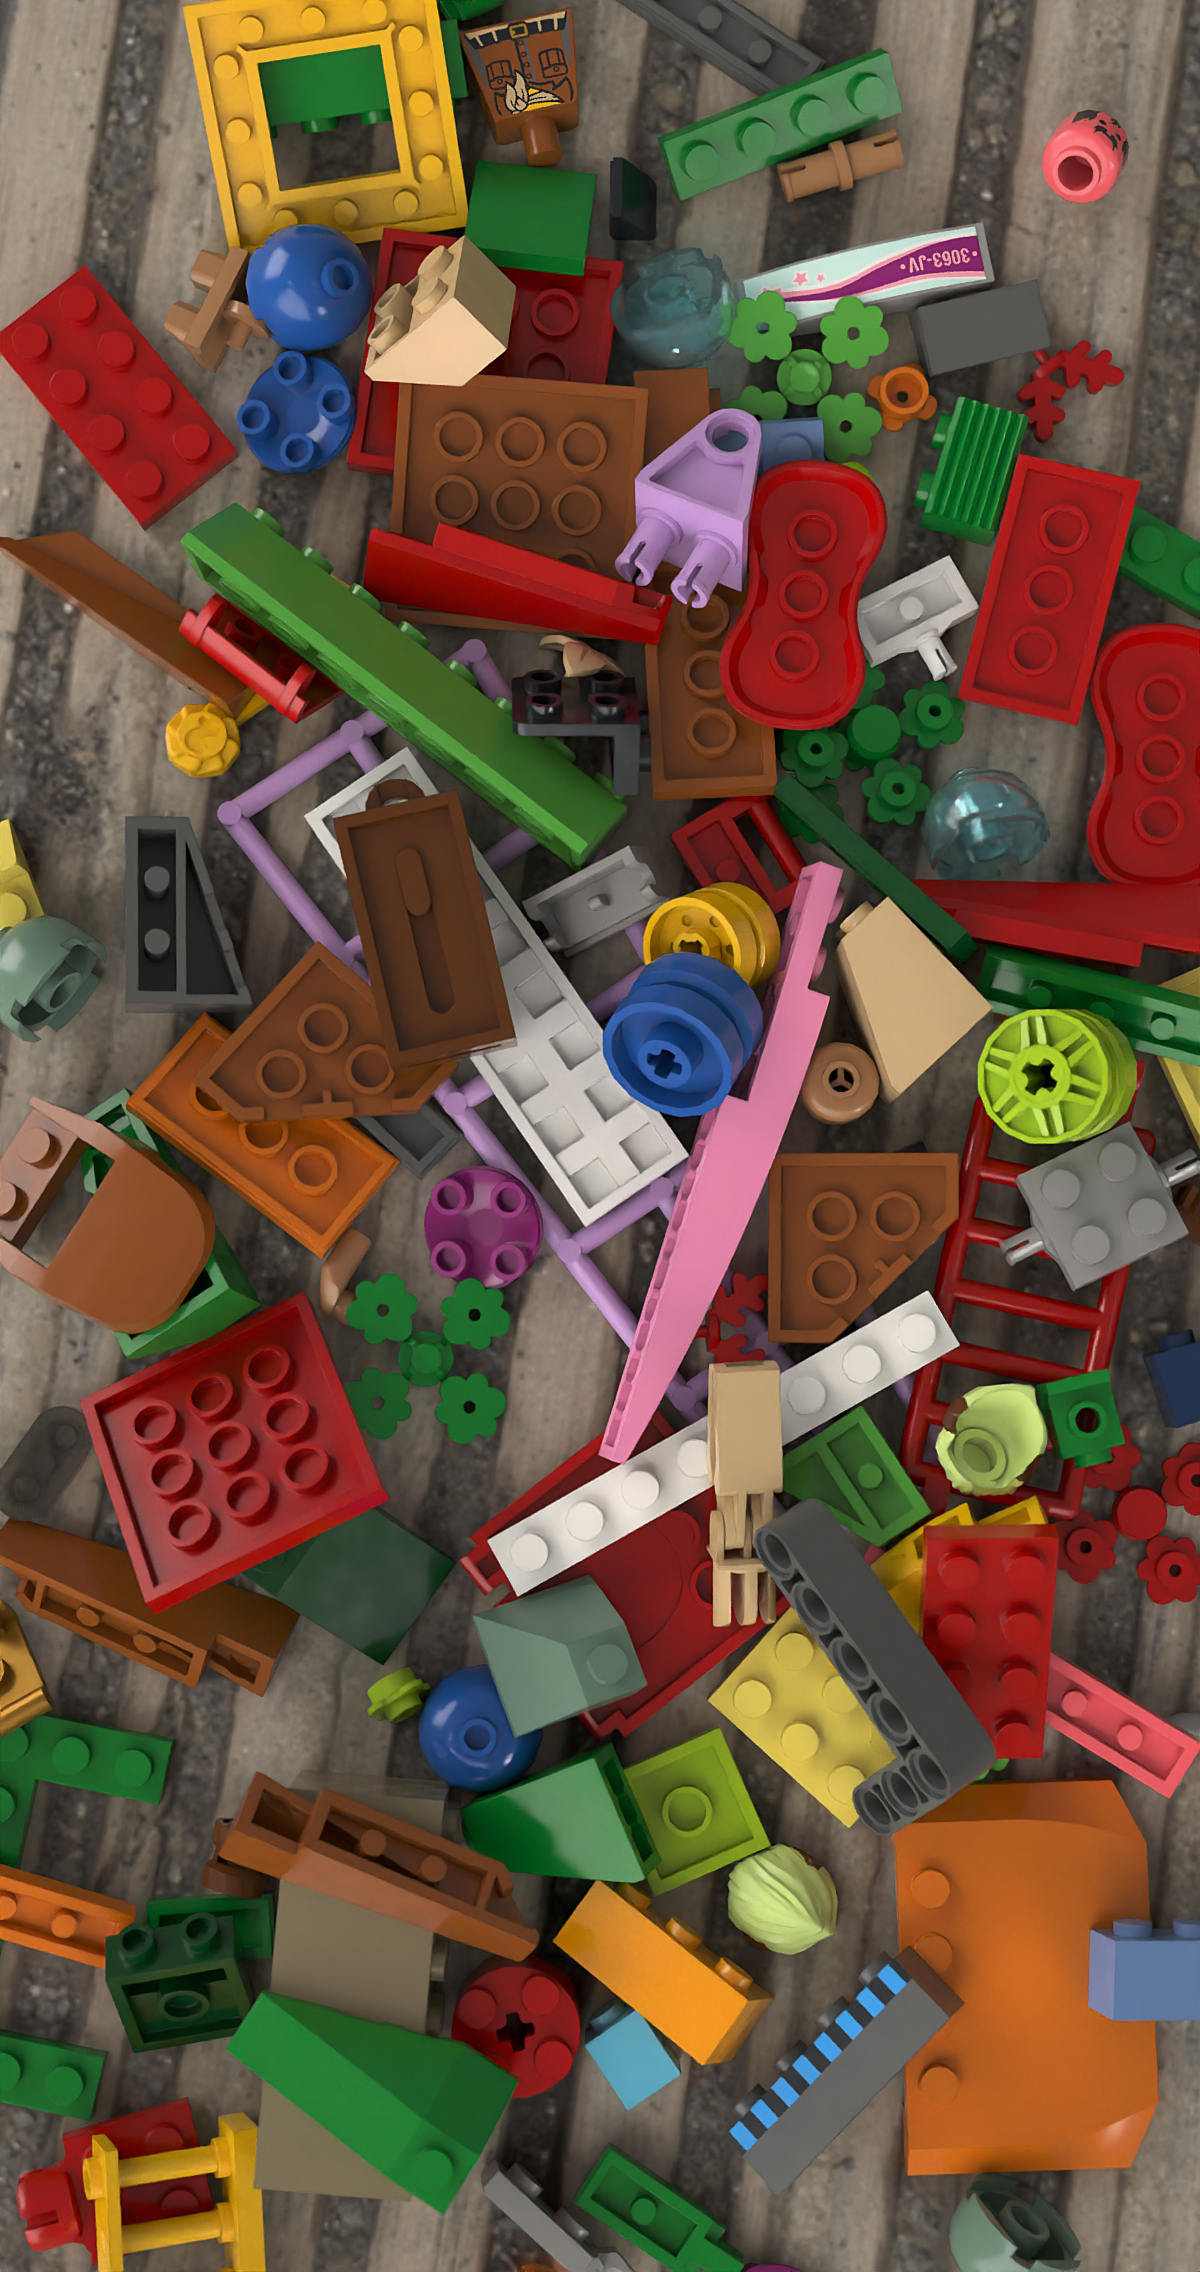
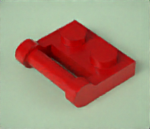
M773 795L731 797L670 834V841L700 889L719 882L741 884L756 892L767 903L775 917L790 909L802 868L808 866L769 802ZM747 814L750 816L789 880L790 884L776 891L734 821Z

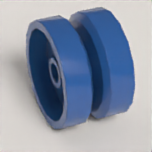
M691 952L664 954L645 966L628 995L622 1000L611 1016L602 1034L603 1057L613 1078L632 1098L652 1110L678 1117L704 1115L722 1104L763 1036V1012L751 987L736 971L712 957Z

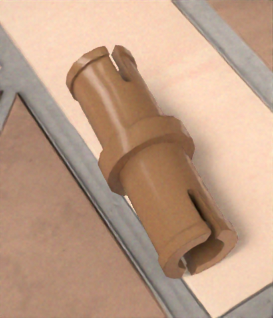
M895 128L888 130L886 133L843 145L841 140L828 143L827 151L791 162L777 164L782 191H785L784 197L786 202L789 203L794 201V199L838 186L840 191H845L853 188V181L892 169L904 168L903 152L900 140H896L898 139V134Z

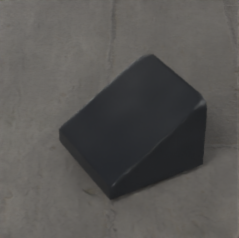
M613 157V161H610L609 236H612V240L651 241L656 237V183L650 176L623 157Z

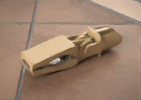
M775 1360L709 1364L707 1479L710 1485H715L717 1510H712L710 1513V1545H707V1551L713 1559V1625L727 1627L731 1623V1572L733 1607L738 1624L753 1625L756 1622L757 1573L758 1606L761 1618L766 1624L776 1623V1583L756 1553L754 1534L757 1529L778 1516L777 1509L773 1506V1494L782 1492L780 1369Z

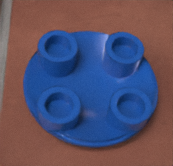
M286 351L281 353L275 359L274 364L255 381L245 403L241 405L237 412V424L244 433L250 450L264 465L285 474H304L327 465L345 448L355 428L357 400L350 380L335 364L321 357L303 355L298 351Z

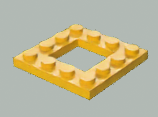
M209 0L183 5L229 251L234 245L248 251L252 256L254 251L262 247L265 241L271 237L269 235L291 225L321 223L341 231L354 244L382 240L383 228L427 233L466 227L468 205L436 0ZM380 44L400 169L280 188L258 63Z

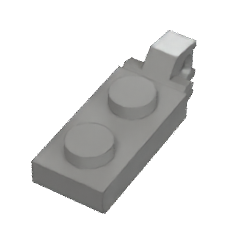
M494 2158L482 2172L481 2183L483 2193L569 2272H635L615 2246L596 2248L595 2244L586 2242L585 2239L591 2233L590 2230L568 2208L562 2205L555 2213L538 2197L543 2187L520 2164L515 2162L508 2170L497 2158Z

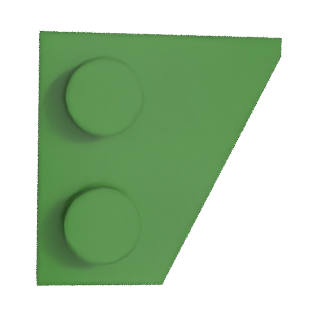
M862 1405L782 1457V1490L801 1501L807 1498L817 1499L831 1511L841 1525L877 1547L882 1548L934 1514L883 1434Z

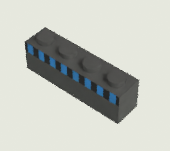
M910 1945L893 1959L883 1951L857 1978L866 1988L851 2004L842 1995L815 2022L823 2033L808 2048L800 2039L774 2065L773 2068L781 2075L776 2083L768 2091L758 2083L733 2108L732 2112L738 2117L739 2122L724 2138L778 2197L965 2004Z

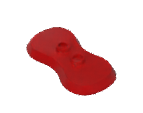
M795 460L771 467L756 480L748 527V561L750 567L748 594L745 605L723 645L719 660V673L722 688L730 704L737 712L757 723L789 730L820 729L835 724L845 717L856 704L862 692L866 676V660L857 621L859 595L862 584L885 541L888 517L886 505L879 488L869 477L860 471L834 462Z
M1148 623L1128 627L1113 634L1104 642L1095 657L1089 680L1091 700L1103 732L1106 749L1104 776L1087 822L1086 835L1089 851L1099 872L1111 883L1200 885V629L1174 623Z

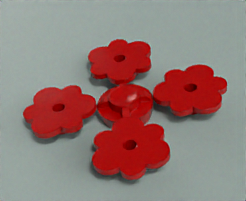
M1120 1423L1125 1444L1110 1447L1113 1460L1088 1466L1085 1486L1091 1489H1097L1104 1484L1110 1490H1122L1116 1496L1112 1505L1111 1516L1113 1524L1102 1519L1094 1521L1093 1516L1084 1510H1080L1071 1521L1058 1520L1053 1524H1055L1059 1535L1057 1569H1067L1069 1576L1077 1583H1091L1097 1578L1099 1569L1108 1570L1114 1566L1116 1556L1111 1548L1117 1541L1118 1531L1122 1536L1133 1541L1149 1540L1145 1548L1147 1558L1138 1563L1136 1570L1142 1580L1148 1581L1146 1593L1150 1600L1160 1605L1169 1604L1175 1598L1181 1602H1191L1197 1595L1196 1585H1200V1555L1195 1554L1196 1545L1193 1540L1187 1537H1180L1173 1541L1167 1536L1158 1534L1164 1528L1167 1520V1507L1165 1503L1176 1507L1183 1505L1188 1514L1200 1515V1482L1196 1486L1191 1482L1192 1477L1196 1474L1200 1478V1443H1187L1180 1449L1178 1457L1171 1456L1163 1461L1161 1469L1167 1478L1160 1486V1494L1153 1488L1144 1485L1128 1487L1132 1480L1130 1468L1139 1464L1141 1453L1137 1447L1130 1445L1131 1432L1126 1425ZM1083 1541H1087L1089 1544V1548L1085 1552H1081L1079 1549V1545ZM1176 1564L1178 1572L1172 1576L1169 1569L1172 1565Z

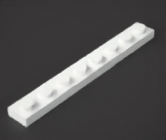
M928 1290L780 1374L782 1446L960 1346ZM708 1415L629 1459L625 1464L615 1467L487 1540L517 1596L522 1595L712 1487L714 1484L710 1485L707 1479Z

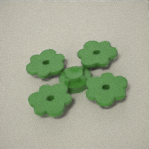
M765 291L758 296L756 301L752 298L741 299L736 306V312L739 317L734 318L729 323L727 338L735 347L744 348V355L750 362H759L765 355L773 360L783 359L777 372V383L781 393L768 391L762 394L758 387L748 386L743 389L741 399L734 398L728 400L722 409L734 408L744 410L751 415H759L762 420L783 419L786 414V399L797 405H811L820 401L817 406L818 417H823L824 453L826 457L832 462L842 463L847 461L853 453L858 456L867 455L872 449L870 437L875 436L880 431L882 417L876 409L865 407V399L860 393L851 392L844 399L837 395L825 396L832 381V372L828 361L839 364L847 360V363L852 368L861 369L868 363L869 356L882 354L888 347L889 336L887 331L879 326L883 320L881 309L874 305L864 307L863 302L855 296L841 298L835 305L834 314L824 316L820 322V330L827 336L822 344V356L811 349H799L790 353L792 340L789 334L796 329L797 318L792 312L785 311V301L778 292ZM760 322L768 324L769 329L767 333L760 334L757 331V325ZM851 327H855L859 333L858 337L854 340L850 339L847 335ZM844 420H848L851 423V428L848 432H842L840 429V424Z

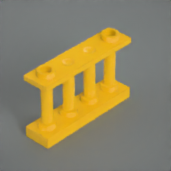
M243 2112L218 2116L219 2137L212 2138L209 2146L118 2160V2150L105 2134L92 2136L93 2158L84 2159L83 2180L87 2199H95L98 2272H124L123 2254L211 2238H217L219 2244L224 2243L226 2267L218 2269L217 2272H266L262 2189H253L258 2126ZM211 2172L214 2173L215 2178H221L222 2202L215 2203L213 2211L121 2226V2187Z

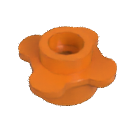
M912 362L906 363L902 367L892 369L885 376L881 374L875 375L869 381L867 393L870 398L878 403L882 413V427L885 430L898 432L902 429L904 423L917 418L929 420L934 416L937 409V400L929 395L928 383L924 377L925 372L920 365ZM905 393L908 396V400L906 402L898 401L897 394Z

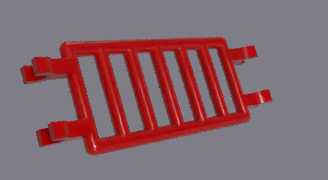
M1136 1060L1137 1088L1127 1112L1109 1130L1085 1139V1141H1090L1127 1122L1131 1123L1136 1096L1141 1085L1146 1062ZM980 1095L974 1102L959 1170V1218L946 1230L932 1298L950 1329L956 1302L1087 1331L1091 1332L1083 1369L957 1340L960 1346L916 1370L897 1457L915 1485L921 1486L920 1493L934 1514L912 1527L910 1534L945 1513L949 1493L1008 1507L1036 1495L1047 1518L1051 1516L1070 1520L1078 1514L1088 1467L1076 1469L1073 1457L1064 1459L1057 1492L1023 1484L1018 1486L1013 1494H998L996 1496L987 1494L978 1497L973 1494L966 1495L960 1492L959 1489L952 1487V1481L947 1479L946 1471L942 1465L925 1462L922 1459L930 1424L944 1427L942 1423L943 1415L952 1404L936 1400L943 1363L1038 1385L1094 1370L1108 1368L1109 1371L1131 1266L1129 1264L1102 1277L1096 1308L962 1277L970 1241L1000 1248V1241H1004L1027 1229L975 1217L982 1182L988 1181L1018 1188L1015 1182L1016 1177L1035 1168L988 1156L995 1121L987 1114ZM1132 1126L1144 1150L1153 1158L1156 1147L1155 1135L1147 1129ZM1022 1244V1245H1020V1246H1018V1247L1012 1249V1251H1014V1250H1016V1249H1018V1248H1021V1247L1025 1246L1026 1244ZM1044 1249L1033 1254L1034 1256L1053 1260L1045 1253ZM1089 1408L1081 1409L1076 1415L1077 1427L1085 1433L1095 1428L1097 1422L1095 1413ZM1048 1435L1045 1451L1053 1452Z

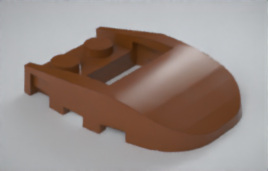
M32 1097L28 1105L33 1107V1110L0 1160V1264L10 1274L61 1309L64 1307L111 1331L135 1334L159 1326L179 1308L212 1253L215 1240V1219L210 1204L206 1201L204 1194L183 1174L175 1172L158 1157L160 1153L147 1144L101 1123ZM90 1144L115 1160V1162L47 1268L24 1253L22 1249Z

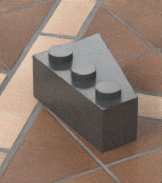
M125 816L126 1013H250L253 1002L247 985H245L233 950L234 947L222 919L214 895V889L189 817Z

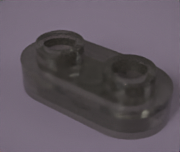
M58 1406L41 1413L0 1469V1510L6 1516L18 1521H30L49 1513L89 1459L95 1447L86 1423L87 1419L81 1409L72 1406ZM63 1425L70 1426L76 1434L75 1443L69 1449L60 1447L56 1441V1433ZM27 1476L34 1478L39 1484V1493L33 1500L25 1499L19 1490L21 1481Z

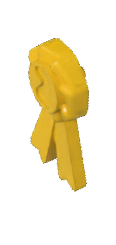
M256 693L237 720L230 717L210 701L208 704L185 705L166 726L165 741L169 761L192 778L222 775L231 767L241 753L238 726L270 704Z

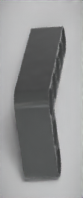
M807 1498L756 1530L754 1546L763 1566L896 1755L894 1760L856 1786L852 1792L855 1810L864 1824L877 1835L882 1837L890 1836L947 1801L990 1769L996 1761V1752L987 1732L831 1511L817 1499Z

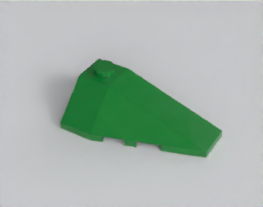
M126 1087L83 1116L133 1139L142 1141L160 1153L158 1157L175 1172L184 1175L160 1135L126 1110V1102L133 1095L131 1090ZM89 1144L81 1156L84 1187L87 1192L91 1193L92 1198L115 1160ZM215 1223V1240L209 1260L174 1314L159 1326L145 1332L135 1334L114 1333L125 1356L133 1360L206 1340L260 1306L261 1302L237 1256Z
M262 1990L225 2050L382 2175L444 2215L479 2160L519 2082V2078L465 2042L443 2036L441 2039L403 2030L404 2026L385 2021H382V2024L341 2014L335 2008Z

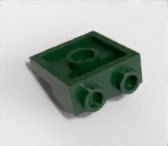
M199 1912L187 1917L182 1924L159 1928H150L146 1924L135 1923L122 1929L118 1935L106 1937L105 1981L134 2053L232 2037L255 2003L246 1974V1952L233 1915L214 1917L209 1913Z

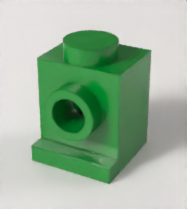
M1108 1368L1035 1385L1055 1459L1073 1457L1076 1469L1113 1460L1110 1447L1125 1444L1109 1384L1111 1379ZM1083 1408L1092 1410L1097 1420L1095 1428L1088 1433L1081 1431L1076 1425V1415Z

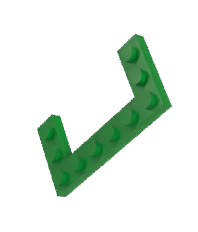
M49 1712L42 1714L0 1738V1864L20 1869L39 1780L159 1805L163 1801L176 1739ZM0 1939V1957L4 1943L3 1939ZM0 2029V2102L91 2121L96 2111L108 2051Z

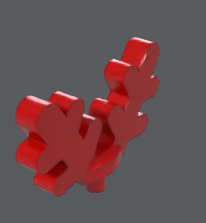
M1082 340L1070 352L1062 349L1053 357H1050L1045 350L1033 353V356L1041 366L1030 375L1031 382L1023 386L1016 393V399L1021 403L1032 399V407L1023 414L1029 417L1027 426L1033 424L1034 438L1037 442H1047L1053 436V424L1057 425L1064 420V410L1052 405L1051 400H1060L1065 395V387L1068 389L1075 388L1080 383V377L1085 378L1087 392L1095 395L1102 390L1103 385L1116 387L1123 381V371L1108 364L1112 360V353L1109 350H1102L1094 359L1084 357L1090 351L1091 345L1088 341ZM1057 369L1062 370L1065 387L1051 381L1050 374Z
M741 1272L734 1273L730 1278L732 1293L727 1296L726 1289L719 1285L711 1302L712 1309L708 1310L705 1314V1325L699 1326L694 1337L705 1338L706 1352L714 1354L713 1364L764 1361L766 1358V1352L761 1348H755L746 1354L739 1351L747 1342L744 1334L738 1333L726 1340L721 1339L720 1323L724 1321L735 1328L743 1327L746 1323V1317L739 1313L738 1310L745 1307L753 1312L761 1311L764 1308V1301L757 1296L768 1289V1276L765 1274H757L747 1281L745 1274Z

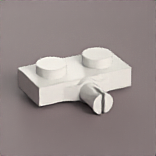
M950 556L859 600L857 614L859 633L865 658L870 663L871 668L900 653L918 650L932 673L934 681L942 679L943 676H948L957 669V665L953 662L940 637L947 629L975 616L979 606Z

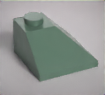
M590 1574L477 1613L471 1617L514 1738L627 1698L648 1685L624 1621Z

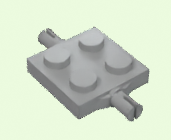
M1127 1122L1017 1176L1015 1182L1029 1207L1032 1227L999 1242L1003 1254L1022 1244H1026L1008 1253L1005 1257L1007 1262L1013 1266L1016 1262L1044 1249L1045 1253L1059 1264L1074 1292L1184 1238L1189 1232L1173 1204L1170 1187L1196 1174H1200L1199 1160L1180 1170H1176L1192 1162L1197 1155L1190 1148L1186 1152L1158 1165L1146 1153L1131 1123Z

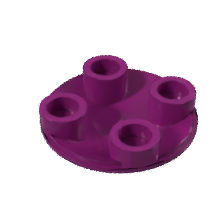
M491 1166L468 1167L453 1173L437 1183L432 1190L424 1218V1233L428 1249L431 1253V1264L435 1271L443 1277L452 1278L458 1283L467 1278H474L479 1280L485 1289L500 1288L522 1277L535 1262L543 1240L542 1214L532 1192L513 1174Z

